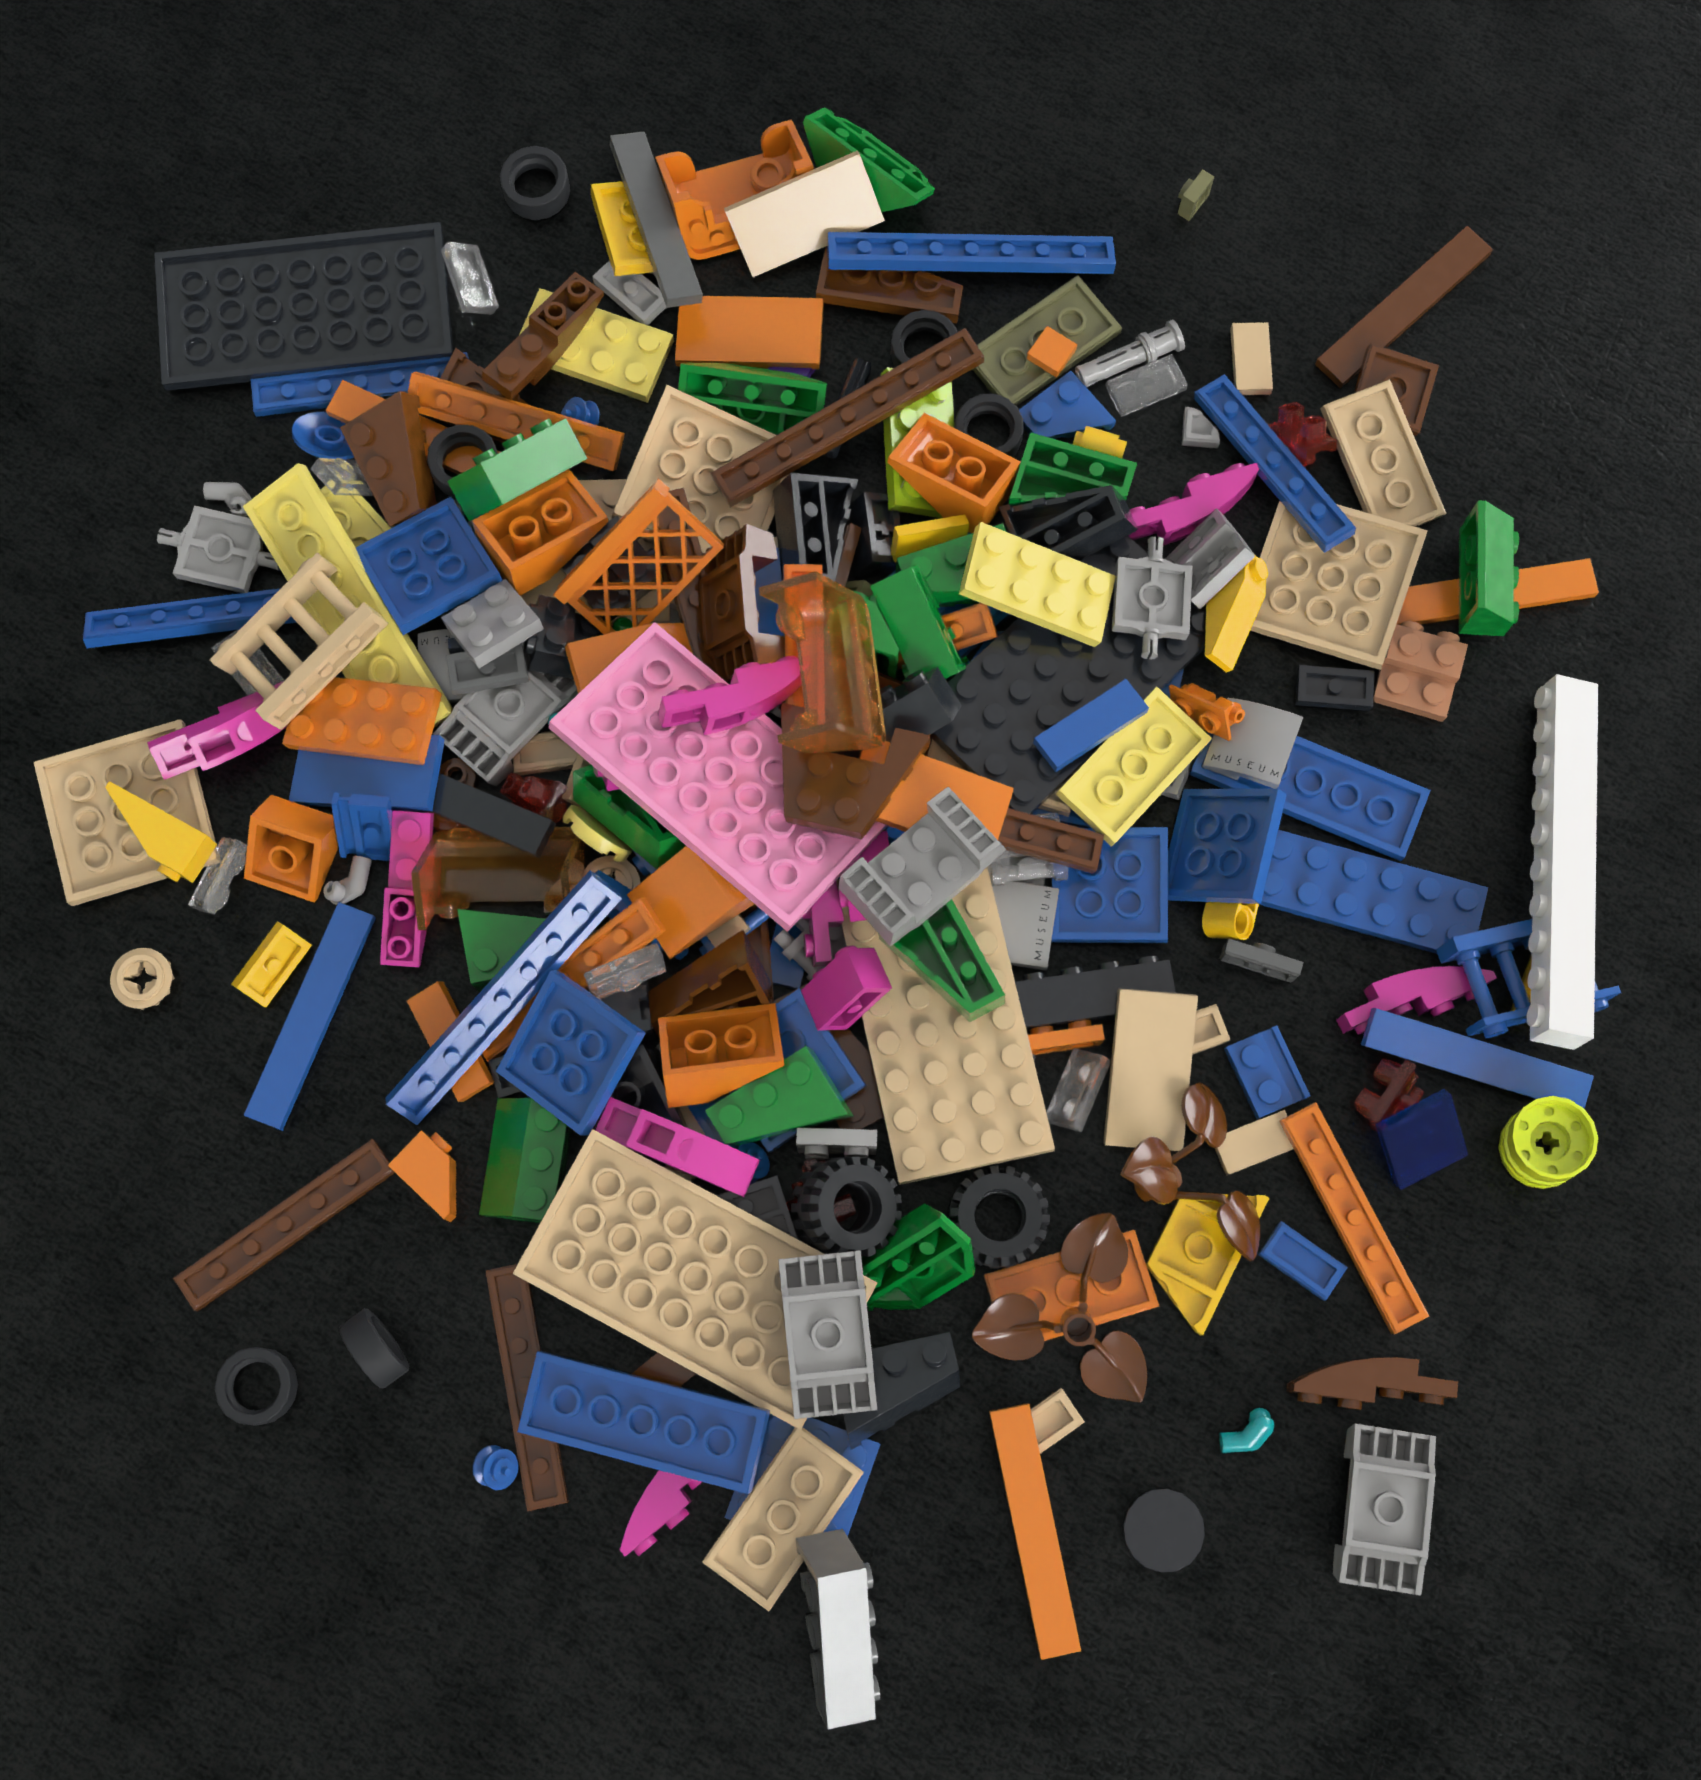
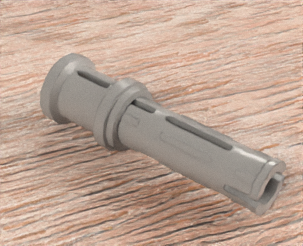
M1172 319L1166 322L1165 327L1149 334L1146 332L1138 334L1135 341L1129 345L1076 366V376L1087 388L1100 380L1142 362L1146 364L1155 363L1159 356L1173 350L1180 352L1185 349L1182 332L1178 324Z

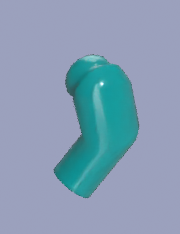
M1256 1408L1250 1412L1249 1424L1243 1431L1220 1433L1221 1452L1231 1453L1258 1450L1274 1430V1421L1271 1419L1270 1413L1266 1409Z

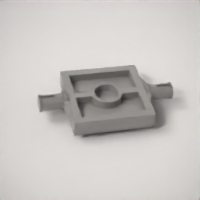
M194 506L190 521L181 533L160 528V534L157 535V542L159 544L177 547L178 558L173 570V574L177 579L239 593H248L254 573L259 566L280 571L271 553L263 551L264 541L250 518Z
M1156 537L1148 539L1147 557L1139 559L1118 557L1115 567L1116 578L1114 583L1112 631L1136 634L1143 637L1141 657L1147 659L1148 655L1149 659L1158 657V639L1186 640L1190 631L1193 566L1174 564L1163 559L1164 539L1158 537L1157 541Z

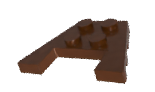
M782 703L783 794L786 822L863 839L890 802V796L902 780L905 781L913 770V764L921 753L924 754L931 743L930 735L895 728L885 763L880 764L809 748L818 719L817 711Z

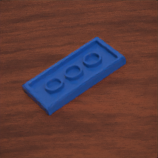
M440 735L431 736L424 765L298 750L289 801L304 806L331 807L334 792L340 793L341 797L348 798L351 797V794L389 796L392 810L432 812L445 739Z

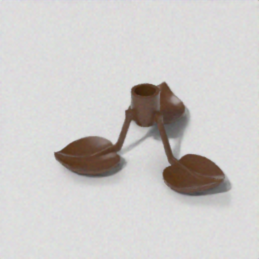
M1197 1082L1185 1090L1181 1104L1184 1120L1189 1129L1197 1134L1196 1139L1171 1156L1169 1148L1161 1139L1157 1137L1146 1138L1132 1151L1120 1175L1134 1183L1136 1193L1144 1201L1153 1200L1162 1205L1169 1204L1176 1199L1218 1202L1221 1206L1217 1209V1220L1223 1234L1245 1259L1254 1261L1260 1241V1221L1254 1205L1246 1195L1239 1191L1229 1193L1228 1197L1217 1193L1178 1191V1187L1182 1184V1176L1179 1169L1173 1164L1200 1147L1204 1140L1211 1148L1220 1147L1227 1134L1226 1116L1218 1098L1206 1085Z
M1112 1213L1095 1214L1076 1224L1066 1235L1061 1247V1259L1065 1269L1072 1273L1082 1274L1080 1278L1079 1306L1068 1309L1062 1315L1060 1323H1053L1046 1320L1039 1321V1309L1030 1298L1017 1293L1002 1295L988 1306L973 1329L972 1338L981 1348L995 1356L1008 1360H1025L1034 1357L1042 1350L1044 1337L1040 1330L1041 1328L1053 1330L1055 1333L1063 1332L1065 1339L1074 1346L1089 1344L1095 1347L1084 1353L1080 1363L1083 1382L1092 1392L1105 1398L1123 1399L1139 1403L1143 1401L1147 1386V1367L1141 1347L1132 1336L1119 1330L1109 1332L1100 1342L1095 1338L1096 1326L1092 1317L1087 1312V1283L1089 1276L1101 1283L1112 1281L1121 1275L1128 1261L1127 1242L1115 1216Z

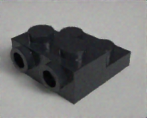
M618 516L612 518L561 568L566 576L619 520ZM637 537L633 541L634 556H655L653 548L645 551L639 544L638 540L642 537ZM628 548L620 556H628ZM629 563L612 564L608 568L609 583L630 582ZM634 563L635 582H656L655 563ZM661 571V574H662V582H664L665 580H664L663 572ZM603 575L595 583H603ZM630 589L609 590L610 608L631 607ZM636 589V601H639V599L653 589ZM587 590L582 595L591 608H605L604 590ZM611 615V621L619 615ZM600 616L606 622L605 616Z
M539 594L536 604L530 603L529 607L538 616L544 629L525 640L524 653L530 654L529 670L574 679L565 646L570 642L604 634L584 616L575 613V608L568 602L564 605L557 598Z

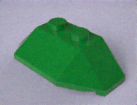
M825 107L805 117L803 125L816 167L823 166L858 150L881 212L913 206L933 195L935 188L929 184L928 179L921 170L867 130L845 118L834 116V113Z
M681 363L678 385L679 391L775 435L824 409L827 383L796 373L727 363Z
M926 1204L919 1206L893 1224L898 1230L895 1236H886L889 1242L886 1247L875 1249L876 1254L869 1257L861 1256L863 1275L877 1282L867 1302V1311H872L874 1307L888 1310L920 1309L973 1277L975 1273L971 1238L942 1212Z

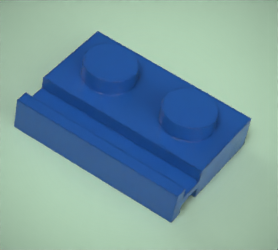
M334 792L331 807L340 857L346 858L347 854H357V856L366 857L371 860L390 861L392 829L390 797L351 794V797L348 798L341 797L340 793Z
M1277 1025L1229 1045L1224 1049L1257 1120L1310 1097Z

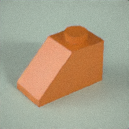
M421 1130L388 1166L444 1220L452 1222L456 1217V1161L448 1154L452 1150V1146L438 1133L435 1132L430 1137Z

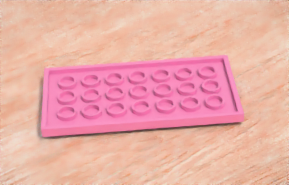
M654 622L549 721V729L788 932L888 825L875 821L864 838L858 839L786 822L783 794L782 728L765 714L745 724L707 735L703 734L700 721L662 728L658 716L662 696H667L670 692L680 689L691 692L705 689L707 686L715 683L729 684Z

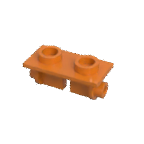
M1194 683L1185 684L1181 688L1172 684L1169 686L1171 700L1199 727L1227 741L1231 740L1230 726L1234 723H1240L1245 716V711L1239 703L1232 702L1223 697L1216 700L1214 693L1200 688Z

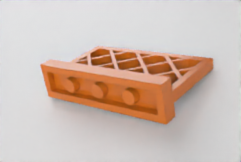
M659 478L558 584L553 594L564 605L568 602L603 634L616 632L612 628L611 615H632V627L650 624L724 548L725 544L668 492L670 488ZM667 505L680 516L679 530H659L658 515ZM653 521V530H645ZM686 523L693 529H686ZM681 536L682 556H660L659 537ZM686 536H701L712 547L703 556H687ZM637 537H654L655 556H634L633 541ZM628 548V556H620ZM629 563L630 582L609 583L608 568L612 564ZM634 563H655L656 582H635ZM661 563H682L683 577L678 582H662ZM688 563H696V564L688 571ZM603 575V583H595ZM630 589L631 608H610L609 590ZM636 589H657L658 603L653 608H637ZM662 589H671V590L663 597ZM587 590H604L605 608L591 609L580 597ZM637 615H645V617L638 623ZM600 616H605L606 622Z

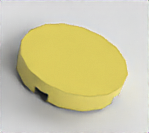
M570 805L563 815L564 823L573 822L570 827L573 830L572 832L597 852L604 853L605 855H608L610 851L615 853L616 855L613 859L616 862H625L631 854L632 849L586 810L576 805Z

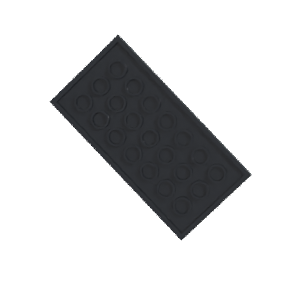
M441 222L154 253L161 380L166 391L250 382L251 379L322 370L451 357L454 352Z
M1126 536L1089 556H1085L1080 562L1115 575L1118 557L1139 559L1147 557L1148 553L1129 536ZM1114 587L1102 641L1096 647L1018 618L966 665L965 670L959 672L948 682L962 706L951 723L930 734V737L966 771L1014 788L1008 808L1032 814L1105 742L1103 741L1055 772L1033 744L1034 738L1125 679L1129 681L1143 700L1156 687L1162 690L1205 649V605L1199 609L1191 602L1189 636L1186 640L1158 639V657L1155 659H1149V655L1147 659L1141 657L1143 637L1136 634L1112 631Z

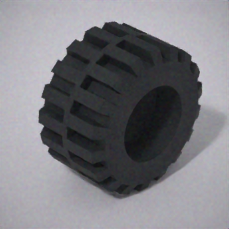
M860 1157L825 1159V1162H817L810 1166L812 1172H804L799 1178L804 1183L803 1186H796L793 1195L798 1197L797 1203H791V1212H797L798 1219L793 1221L794 1227L804 1231L800 1236L805 1244H813L812 1248L824 1254L861 1251V1256L864 1257L876 1254L875 1249L886 1247L889 1244L886 1236H895L898 1228L893 1224L895 1220H901L902 1211H896V1203H902L901 1195L894 1194L893 1188L898 1185L894 1178H885L888 1170L883 1166H874V1160L869 1158L860 1159ZM845 1184L855 1192L859 1202L858 1217L853 1226L848 1230H844L838 1224L833 1208L836 1194Z
M996 1165L990 1166L985 1170L981 1168L966 1178L955 1192L949 1207V1219L971 1238L975 1264L989 1266L993 1269L1015 1266L1029 1258L1045 1239L1047 1225L1050 1222V1215L1047 1212L1048 1201L1047 1198H1043L1041 1194L1042 1188L1039 1184H1034L1029 1179L1031 1176L1025 1172L1021 1174L1015 1171L1014 1167L1010 1166L999 1168ZM992 1194H1001L1011 1198L1021 1211L1022 1221L1018 1232L1013 1237L1004 1241H994L985 1237L979 1231L975 1222V1211L982 1199Z

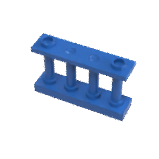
M1533 919L1455 936L1436 949L1441 964L1457 961L1458 965H1463L1482 1016L1481 1020L1466 1029L1468 1036L1484 1033L1485 1038H1492L1508 1031L1507 1027L1527 1022V1012L1531 1002L1513 958L1512 951L1515 950L1514 947L1524 945L1525 950H1529L1528 943L1532 933ZM1490 953L1492 958H1497L1516 1010L1501 1014L1497 1013L1478 959L1481 958L1480 955ZM1595 982L1594 1013L1609 1007L1608 1000L1621 993L1619 986L1599 990Z

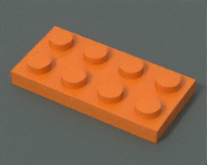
M335 677L287 724L282 744L289 749L424 765L442 693L436 688Z

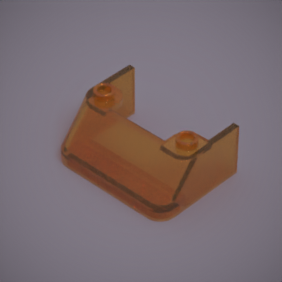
M818 572L759 587L760 596L778 604L779 610L776 612V621L780 631L786 633L789 638L797 643L805 713L796 715L790 732L777 735L778 743L804 753L867 750L883 746L886 739L870 614L863 597Z
M555 827L539 859L469 828H455L436 832L411 872L418 930H426L434 914H439L443 918L457 917V909L465 910L471 902L544 901V908L549 912H553L584 877L585 842L576 836L570 827Z

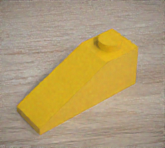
M1256 555L1206 603L1205 656L1225 672L1233 670L1266 595L1268 569L1265 562Z
M109 781L105 786L106 790L148 856L160 865L157 871L175 882H178L180 877L193 883L216 848L217 843L203 832Z

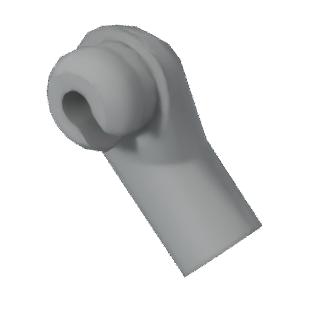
M230 482L204 483L203 493L205 500L225 501L232 514L243 517L248 516L243 506L252 498L242 485Z
M353 856L349 876L340 881H329L324 887L325 898L337 905L338 902L346 904L362 895L366 889L372 860L366 857Z

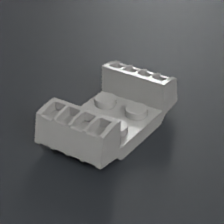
M525 654L529 682L467 693L433 733L444 738V744L487 783L497 786L514 770L511 759L549 721V717L553 713H557L562 707L564 708L578 695L574 679L529 670L530 654Z
M949 787L928 801V813L868 863L861 857L840 876L839 890L890 947L908 932L919 927L979 877L983 870L1006 850Z
M861 1251L778 1259L794 1419L877 1410Z
M1353 1424L1348 1428L1344 1458L1351 1459L1343 1540L1342 1545L1335 1544L1333 1575L1339 1583L1415 1595L1422 1594L1424 1570L1429 1551L1436 1476L1434 1466L1436 1436L1362 1424Z

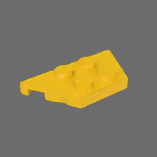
M1265 1195L1247 1196L1260 1218L1269 1198ZM1178 1199L1146 1266L1195 1333L1203 1335L1242 1255L1230 1244L1219 1226L1217 1209L1221 1205L1218 1202Z

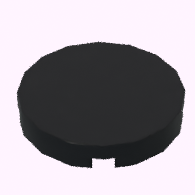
M1151 1489L1137 1496L1127 1508L1123 1523L1124 1542L1131 1556L1144 1567L1158 1572L1178 1571L1191 1564L1201 1551L1205 1537L1203 1518L1196 1505L1184 1494L1170 1489Z

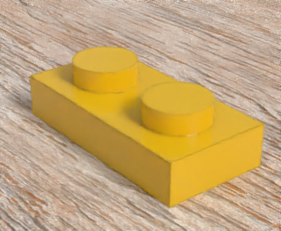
M277 921L231 985L266 1008L312 945Z

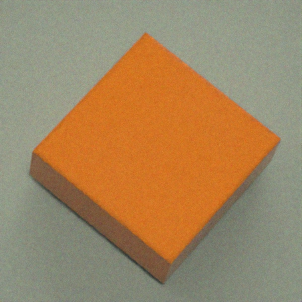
M1047 326L1027 353L1026 359L1057 378L1075 353L1078 344Z

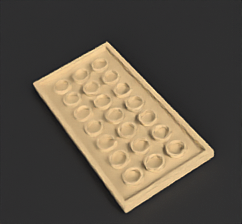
M988 867L983 870L979 877L952 898L1005 993L1004 1005L972 1022L963 1017L879 939L878 932L867 920L850 922L849 908L842 907L844 921L841 925L846 947L853 945L857 948H875L892 986L889 992L862 1015V1020L899 1185L1053 1152L1055 1150ZM837 879V880H836L837 887H838V884H839L840 879Z
M592 1129L513 1274L755 1406L770 1410V1414L800 1430L802 1429L807 1418L794 1419L778 1259L823 1255L824 1253ZM863 1275L866 1302H868L877 1282Z

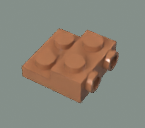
M1404 621L1401 625L1396 624L1383 666L1378 671L1374 686L1373 702L1443 722L1447 718L1455 683L1460 678L1468 644L1459 642L1460 637L1452 632L1442 631L1437 635L1423 632L1424 627L1413 621Z

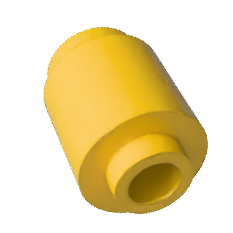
M1086 426L1084 433L1076 432L1073 445L1122 458L1127 441L1120 440V435Z

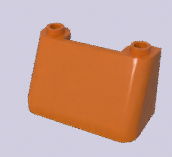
M792 120L774 124L763 132L761 137L762 154L695 172L691 158L686 153L671 152L656 156L658 171L690 258L696 260L707 259L741 249L724 208L758 194L754 190L750 178V171L755 162L767 157L779 160L785 168L786 178L779 181L778 185L814 169L813 163Z

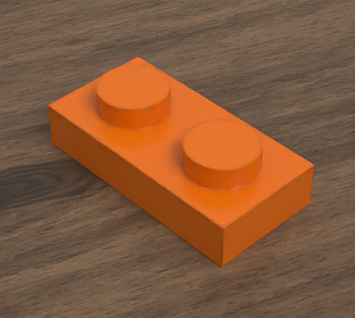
M1081 1020L1069 1023V1029L1054 1031L1053 1026L1030 1029L1031 1035H1028L1032 1055L1100 1046L1105 1040L1102 1024L1092 1025L1091 1020Z

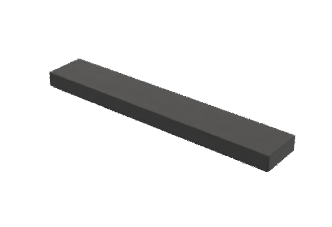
M645 132L610 135L609 145L666 308L702 303L703 293Z

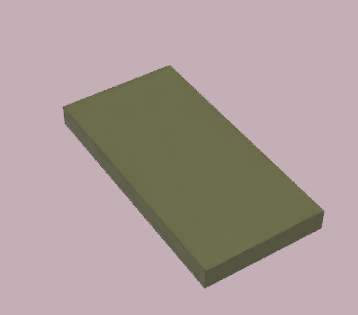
M1078 275L977 345L984 355V363L972 370L992 394L1008 398L1014 405L1018 406L1056 379L1055 376L1026 359L1027 353L1047 326L1078 344L1075 353L1057 378L1121 334V325Z

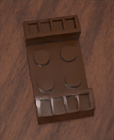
M745 524L741 529L734 531L733 534L721 540L725 544L724 548L705 566V574L699 579L704 652L712 660L714 672L728 684L731 683L734 670L742 665L751 662H757L760 665L773 663L783 658L785 652L784 636L758 632L759 612L756 608V576L754 573L776 561L778 557L773 534L749 524Z

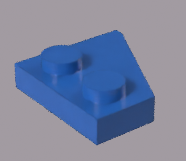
M1069 371L1019 409L1023 418V429L1029 435L1031 432L1052 439L1060 437L1073 438L1077 431L1084 432L1086 426L1096 429L1103 428L1104 431L1111 430L1116 423L1113 416L1072 371Z

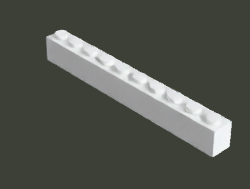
M1556 674L1537 690L1534 699V705L1537 708V724L1534 729L1533 738L1537 742L1536 758L1533 763V774L1536 776V791L1532 798V808L1535 810V826L1531 833V842L1534 845V861L1530 869V877L1533 880V897L1530 901L1529 912L1533 916L1532 933L1528 943L1529 951L1532 952V963L1528 975V987L1531 989V1005L1527 1012V1024L1530 1026V1041L1574 1050L1594 1039L1598 684Z

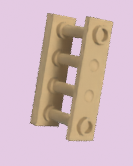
M319 553L303 562L298 572L232 638L224 641L218 648V652L210 659L215 666L231 675L239 670L264 698L263 703L255 711L264 721L280 730L389 624L365 602L356 608L329 580L338 569ZM317 590L345 618L344 622L331 635L302 606ZM291 616L318 645L317 649L304 662L299 659L276 633ZM264 643L291 671L290 676L278 688H275L249 660Z

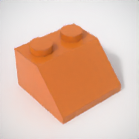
M270 795L250 816L244 879L315 902L319 897L338 850L333 815Z

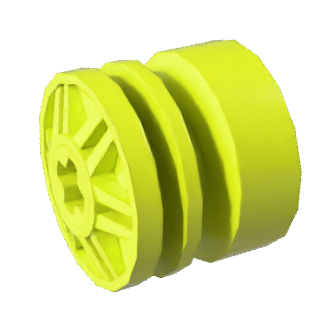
M1549 1096L1535 1099L1508 1120L1500 1133L1498 1148L1502 1164L1513 1178L1526 1186L1546 1189L1561 1185L1589 1166L1596 1155L1598 1135L1594 1121L1583 1107L1570 1099ZM1541 1138L1544 1145H1550V1150L1545 1154L1542 1147H1536V1142Z

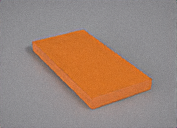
M703 296L702 303L679 306L675 353L676 366H680L681 363H727L755 368L789 367L820 369L823 298Z
M867 735L859 759L884 764L890 742ZM921 754L913 764V770L905 781L902 780L890 796V802L876 820L906 832L928 813L927 802L949 787L998 840L1014 788Z
M1135 1230L1122 1233L1127 1242L1128 1261L1121 1275L1112 1281L1103 1283L1093 1280L1090 1276L1088 1278L1087 1312L1092 1317L1095 1326L1159 1307ZM1061 1252L983 1275L991 1303L1002 1295L1011 1293L1022 1294L1033 1300L1037 1305L1039 1321L1046 1320L1060 1323L1062 1315L1068 1309L1079 1306L1080 1278L1082 1274L1072 1273L1065 1269L1062 1264ZM1040 1329L1044 1341L1064 1335L1063 1332L1055 1333L1050 1329Z

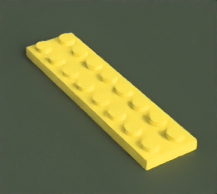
M296 464L243 506L244 510L287 581L298 572L303 562L319 553L338 569L329 580L356 608L365 602L389 623L342 670L345 678L436 688L442 693L434 724L435 728L451 714L452 706L409 635L401 633L365 572L355 546L306 465ZM319 590L302 605L329 635L344 622L345 618Z

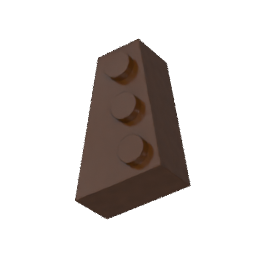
M403 391L395 393L340 427L389 527H395L437 504L433 478L426 460L424 443L427 442L425 431L421 430L418 408H421L419 396Z
M744 930L739 931L648 991L651 1026L659 1039L658 1018L774 1003L770 978Z

